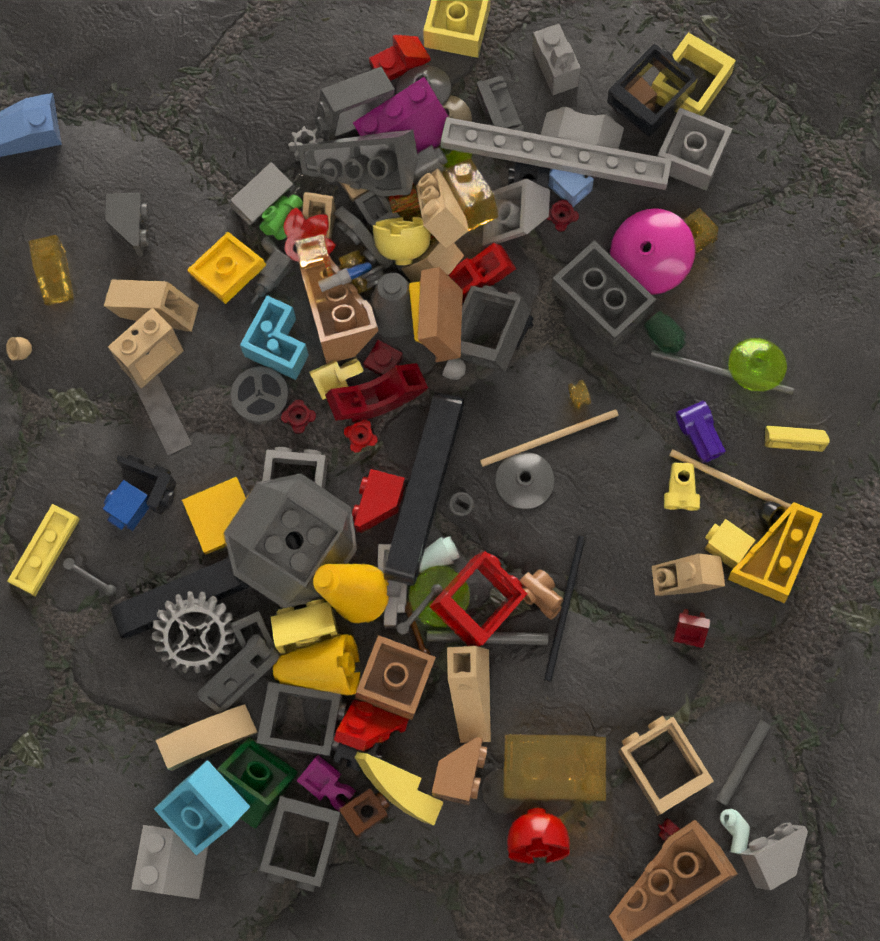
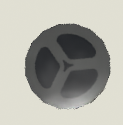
M262 366L249 368L239 374L232 385L230 394L232 405L238 415L249 423L259 425L279 418L286 410L290 397L287 383L281 374L272 368Z

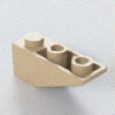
M437 168L432 173L425 174L419 180L418 185H416L423 226L445 248H448L469 231L466 217L441 171Z
M478 646L447 647L448 683L460 743H468L475 737L483 738V742H491L489 649Z

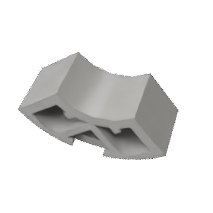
M561 107L546 113L541 135L619 149L624 127L616 123L608 115H585L575 112L569 107Z

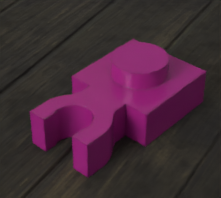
M319 755L315 757L297 780L320 801L326 795L330 799L332 806L339 812V809L346 804L339 798V794H344L350 800L356 792L351 786L337 781L342 774Z

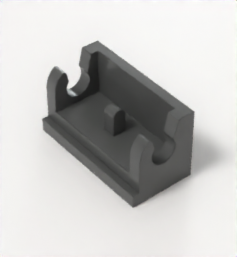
M503 76L478 81L477 97L488 125L524 132V127L518 117Z

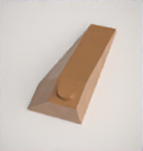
M329 256L324 258L309 257L305 261L298 262L326 364L334 360L341 361L355 357L378 332V326L371 305L367 300H363L358 294L356 287L350 283L338 285L324 292L321 291L318 281L340 271L339 267Z
M694 820L668 837L662 845V849L650 861L643 874L634 886L628 890L609 917L624 941H633L736 876L737 872L721 847Z

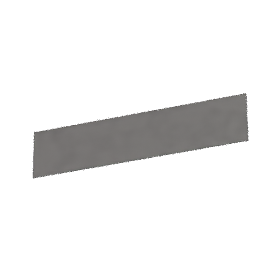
M158 374L141 389L132 380L167 455L169 456L191 445L189 437Z

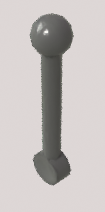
M72 558L64 560L63 566L66 570H74L104 589L105 594L108 596L116 593L114 585H107L77 566Z
M434 584L431 588V593L406 622L398 624L397 631L399 634H408L409 626L434 597L440 595L443 591V587L440 584Z

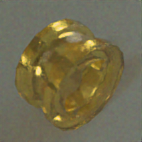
M582 379L578 380L576 385L568 384V391L576 409L580 408L582 403L586 405L591 404L588 389Z

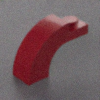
M412 363L394 366L384 375L364 384L330 389L325 396L336 421L351 418L352 422H358L394 410L418 397L428 387L418 364Z

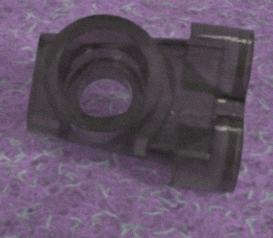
M298 172L291 195H297L302 201L305 192L333 196L335 203L338 186L329 184L322 177L313 178Z

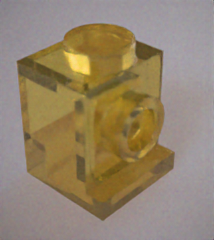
M700 208L683 220L690 228L693 237H695V254L711 242L717 241L718 227Z

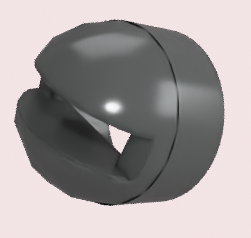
M458 492L451 497L449 506L455 515L466 516L472 512L474 501L469 494ZM457 499L470 505L468 510L455 503Z

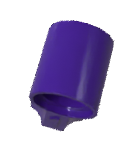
M705 401L676 412L678 425L685 436L688 435L701 464L715 460L726 452L713 426V416Z

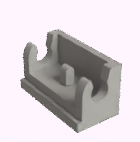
M271 162L230 200V208L248 225H251L287 190L292 188L293 183Z

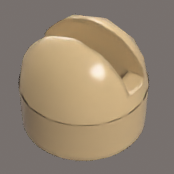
M11 337L6 346L8 357L11 360L26 359L32 352L31 343L22 337Z

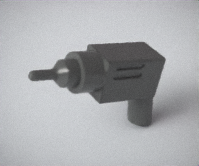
M268 236L263 239L261 246L270 254V257L266 261V266L259 272L261 277L256 283V295L251 300L252 305L255 304L259 297H264L266 293L270 294L274 287L277 288L293 266L292 259L285 255Z

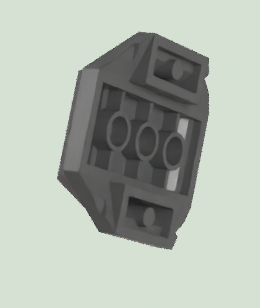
M303 474L257 482L223 532L232 575L282 608L298 606L319 599L324 600L313 585L316 571L325 564H348L357 550L351 507ZM290 532H294L300 537V544L294 550L290 549L285 542L286 536Z

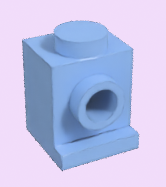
M550 169L548 186L561 199L567 200L574 207L592 191L594 179L591 176L585 179L583 174Z

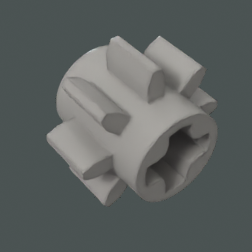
M303 126L299 132L291 133L294 142L288 145L290 152H295V160L299 161L298 145L323 142V139L318 138L317 129L311 131Z

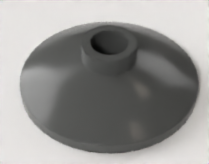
M423 65L412 68L399 79L396 94L425 77L442 105L446 103L451 94V82L448 75L442 69L435 66Z
M521 452L506 458L500 464L496 473V489L502 500L511 507L521 510L534 509L545 503L550 497L554 488V474L544 458L534 453ZM522 474H528L531 480L529 482H522L519 477Z

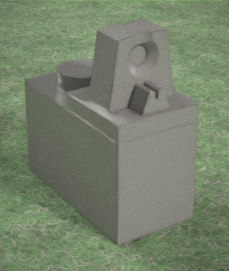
M560 24L533 32L532 50L552 95L578 87L581 67L571 45L566 40Z

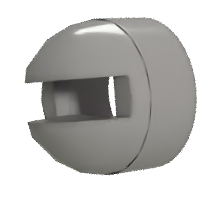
M460 358L448 360L442 376L451 380L461 379L466 371L464 361Z

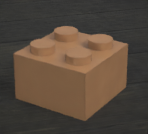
M378 635L358 685L355 699L368 702L373 706L412 720L436 657Z

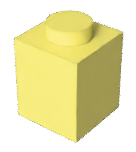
M725 519L721 526L715 523L705 538L709 542L705 550L714 556H721L722 562L733 569L745 556L755 542V539Z

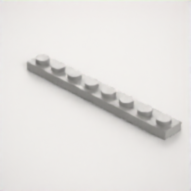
M446 117L441 138V148L662 190H666L672 160Z

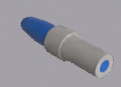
M369 262L349 269H342L337 274L318 281L319 287L324 292L338 285L347 284L352 279L369 272L372 266Z

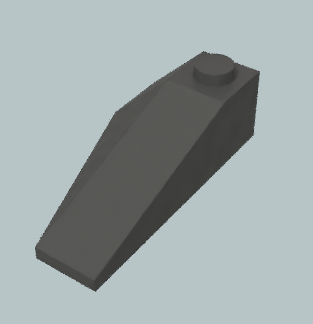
M413 130L386 132L297 146L302 174L329 182L337 181L344 183L354 189L362 188L372 191L379 196L408 195L411 193L418 160Z

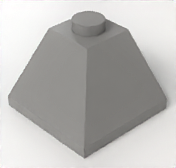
M524 179L486 193L482 246L488 247L492 243L499 244L526 235L549 216L550 190L529 179Z

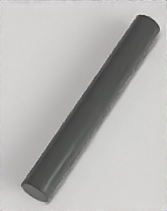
M759 721L716 798V801L727 807L771 728V725L765 721Z

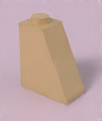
M111 280L104 307L120 318L138 321L153 307L173 329L192 332L199 305L165 281Z

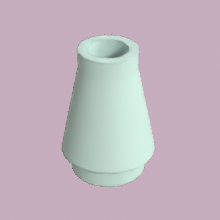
M441 536L425 549L419 570L420 573L454 564V560L460 558L450 536L444 539Z

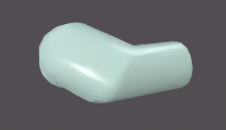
M734 809L724 810L720 815V822L733 836L730 852L740 854L747 850L750 826L738 811Z

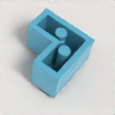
M266 296L240 347L244 357L296 380L309 354L305 343L288 336L296 321L292 306Z

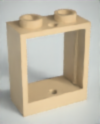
M153 307L108 346L121 369L140 389L184 351L173 328ZM134 330L139 331L138 335L135 336L132 335V332Z
M663 716L647 725L650 729L647 733L639 736L635 732L621 742L624 746L618 751L657 816L714 782L674 717L665 720ZM668 731L696 775V778L659 800L631 752Z

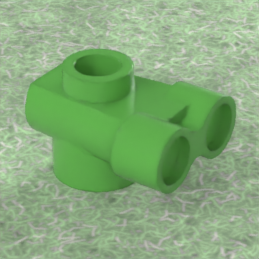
M294 194L289 198L281 196L273 206L266 209L262 214L264 221L259 226L262 232L266 235H274L277 240L286 238L287 236L283 228L284 221L292 209L298 208L300 210L302 208L303 201L301 198Z

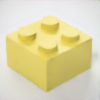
M431 0L423 30L424 47L478 58L490 12V0Z

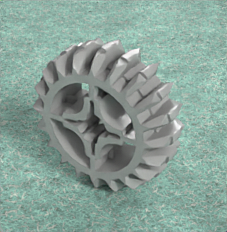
M189 591L187 593V600H183L182 596L177 594L175 596L177 604L174 605L172 602L166 601L165 607L167 611L158 610L157 617L160 620L153 621V628L157 631L152 633V640L157 641L155 650L156 652H163L161 659L164 662L172 659L171 667L173 669L181 663L184 673L189 670V666H194V671L198 674L200 672V665L205 664L206 669L210 670L212 669V660L221 664L222 657L220 653L229 655L230 648L226 644H233L235 641L234 636L231 635L234 632L230 623L233 618L231 613H224L226 611L224 603L216 606L217 598L215 596L205 601V593L200 592L198 599H194L193 592ZM201 612L203 614L199 617L193 618L188 616L186 613ZM176 620L182 631L177 635V640L172 643L168 632L172 623ZM216 621L219 626L217 638L211 644L206 633L211 629V624ZM188 628H194V631L196 628L199 629L200 637L198 635L193 636V633L192 636H189ZM191 647H195L200 649L201 651L186 652L185 650Z

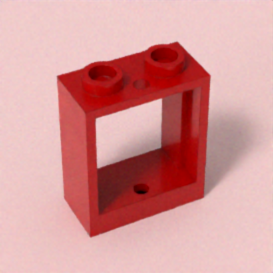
M484 551L475 555L429 607L467 646L480 647L483 646L524 599L527 593L522 588L521 582L513 575H509L501 567V562L497 557ZM476 569L506 598L481 627L451 598Z

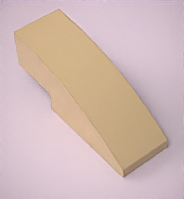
M244 704L157 739L156 743L167 769L173 771L198 758L203 759L258 732Z

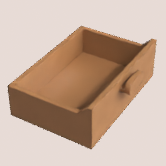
M440 267L421 271L418 340L436 356V362L458 359L461 355L463 290Z

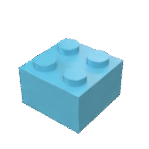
M207 760L169 793L154 810L197 856L230 829L250 806Z

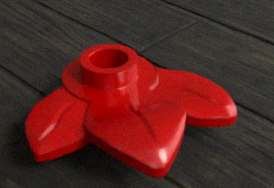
M294 208L289 212L283 226L287 236L285 242L287 256L296 262L305 261L309 257L324 258L328 256L336 244L325 237L329 228L327 214L314 215L305 220L298 208ZM301 243L304 246V251L296 252L293 248L294 244Z

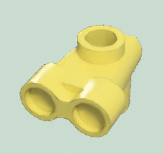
M672 464L669 491L664 494L665 509H684L689 511L700 509V495L696 494L693 464ZM678 475L687 477L688 481H680Z

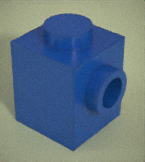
M123 480L116 490H112L107 495L104 501L105 506L103 510L109 516L107 521L120 530L125 526L133 531L149 509L146 504L149 496Z

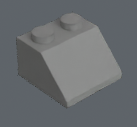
M143 825L131 889L200 899L209 846L196 856L172 829Z

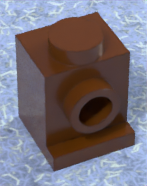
M370 788L339 810L355 835L360 837L389 816L385 810L390 805L382 793L377 792L374 794ZM365 806L373 808L371 817L366 818L362 815V809Z

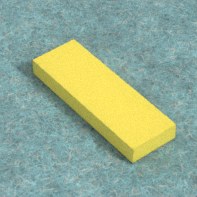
M52 504L7 582L36 596L80 518Z

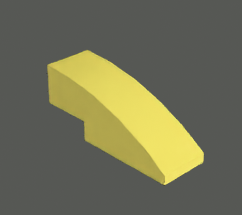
M356 753L355 759L364 774L392 804L421 822L435 825L443 801L417 790L422 778L369 754Z

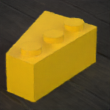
M793 502L761 540L733 568L728 580L785 603L822 513Z

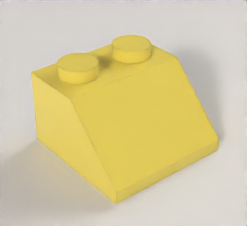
M323 599L306 603V608L295 610L294 607L280 609L277 611V615L270 617L275 647L281 655L339 636L332 606L328 602L324 603Z

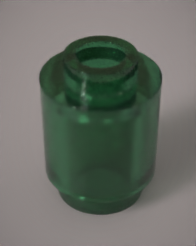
M659 311L644 325L648 330L647 335L665 354L670 352L676 354L686 345L684 339L687 334L669 314L665 315L662 311Z

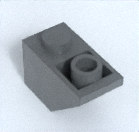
M141 193L106 194L105 220L111 232L138 257H144V247L149 246V233L145 229V220L150 218L149 204L144 202Z

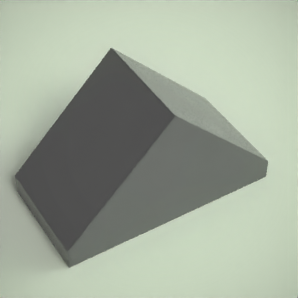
M259 611L231 623L242 649L255 634H258L265 640L267 647L276 649L266 622ZM257 654L252 661L256 663L260 656Z

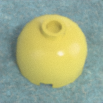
M403 217L376 222V226L373 225L375 246L379 253L387 259L395 260L396 265H410L413 263V259L422 256L427 251L431 238V233L423 226L422 218L412 217L413 222L403 221Z

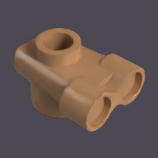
M540 569L533 575L529 572L520 579L522 588L527 593L523 600L529 605L535 603L541 609L540 611L552 620L562 608L560 605L563 602V598L552 590L555 588L553 579Z

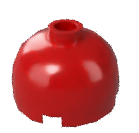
M529 809L527 814L517 818L510 827L507 837V850L511 860L532 864L534 863L533 858L547 857L546 863L562 860L570 854V838L567 828L561 819L553 814L546 813L545 809Z

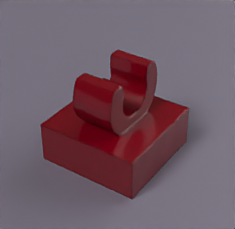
M684 609L683 613L679 614L673 642L703 648L709 630L710 619H706L703 612H700L699 617L688 615L689 610Z

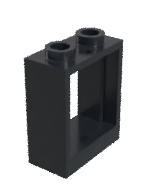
M654 43L609 89L607 103L650 138L695 91L698 78L689 67L679 64L667 49H661ZM652 66L681 88L657 114L653 113L628 92Z

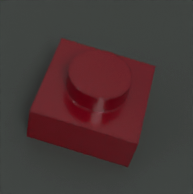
M378 340L363 365L368 370L382 376L394 366L399 365L403 359V353Z

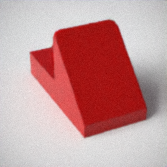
M393 35L392 47L369 58L371 67L373 69L382 67L390 81L412 68L431 61L418 36Z

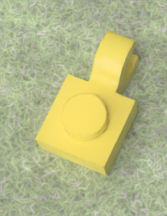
M354 358L341 367L334 360L309 373L322 400L326 399L325 394L330 389L348 387L346 379L358 375L364 370L359 360Z

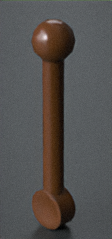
M407 601L405 614L409 618L412 615L413 605ZM414 620L411 628L420 651L431 655L430 650L426 649Z

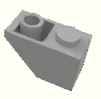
M790 822L784 823L774 829L775 834L768 838L761 837L753 840L748 844L750 848L740 853L756 888L772 890L796 876L808 834L806 826L792 825Z

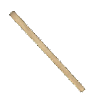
M616 409L484 458L480 460L482 467L617 417L619 416Z
M672 449L669 455L684 463L693 464L694 468L765 501L776 502L783 506L785 510L791 506V504L708 465L701 464V462Z

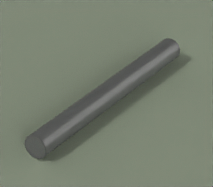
M427 630V642L464 643L454 631ZM494 632L484 644L548 645V633Z

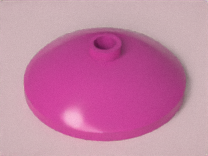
M647 209L633 214L620 225L611 243L610 256L651 295H657L670 291L686 278L695 259V240L688 225L676 214L663 209ZM651 243V250L644 252L643 247Z

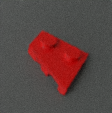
M354 699L336 730L334 741L365 751L373 747L375 743L388 740L391 732L398 730L400 733L404 732L409 719L374 707L368 702Z

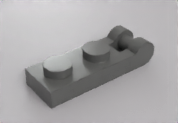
M258 634L253 635L247 641L246 646L197 692L198 698L216 713L224 712L277 662L280 653L273 647H267L265 640ZM258 654L260 659L255 663L252 659Z

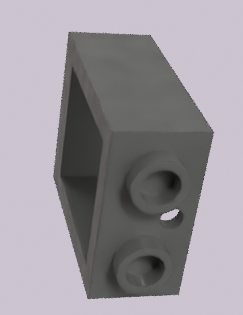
M383 68L373 69L321 89L314 123L317 131L320 134L323 133L327 141L336 140L357 132L353 125L354 121L393 97L395 89Z
M471 286L462 306L460 359L464 362L506 372L531 312L530 307L524 302V297L515 292L500 293L490 286H483V288ZM485 306L511 312L496 349L470 343Z
M268 682L256 743L262 747L332 758L333 751H337L339 742L334 741L339 721H342L346 714L347 703L343 702L341 694ZM283 694L331 702L324 746L274 738Z
M280 796L259 871L267 873V880L284 884L285 878L297 881L296 888L314 892L315 886L323 888L343 816L342 813ZM286 812L329 823L315 877L271 866Z

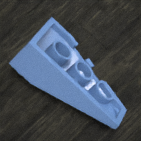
M53 93L25 98L0 111V157L62 145Z

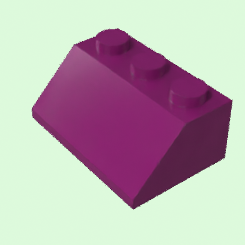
M425 77L354 121L353 125L360 136L413 130L418 154L431 145L435 149L441 145L446 117L449 118L433 89Z

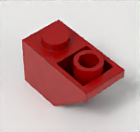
M370 469L368 477L362 478L359 494H363L360 505L355 504L352 511L356 532L363 533L398 513L406 487L404 477Z

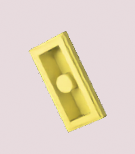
M766 426L765 446L768 448L823 452L830 440L824 430Z

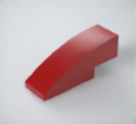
M492 243L474 258L464 259L456 265L448 276L463 290L462 303H464L471 286L483 288V286L491 287L516 270V267L503 246Z

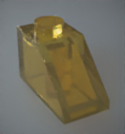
M53 235L30 240L29 247L32 264L45 305L74 300L66 252L58 236Z

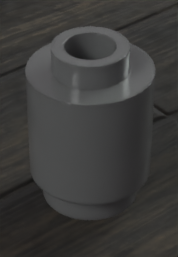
M431 145L417 154L418 160L413 183L415 185L418 184L425 174L432 173L437 168L441 173L446 170L444 164L448 163V160L440 147L435 149Z

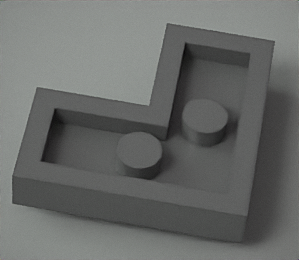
M343 206L334 212V215L339 220L336 224L337 227L355 245L362 244L366 249L362 254L373 266L376 263L379 265L384 264L385 270L393 263L392 260L385 258L379 253L375 246L374 237L359 219Z

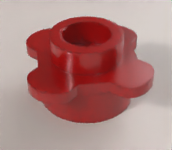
M361 420L344 429V435L349 438L351 443L350 449L355 453L361 452L364 447L377 444L378 438L372 433L371 423L368 420ZM363 434L364 436L360 439L358 435Z

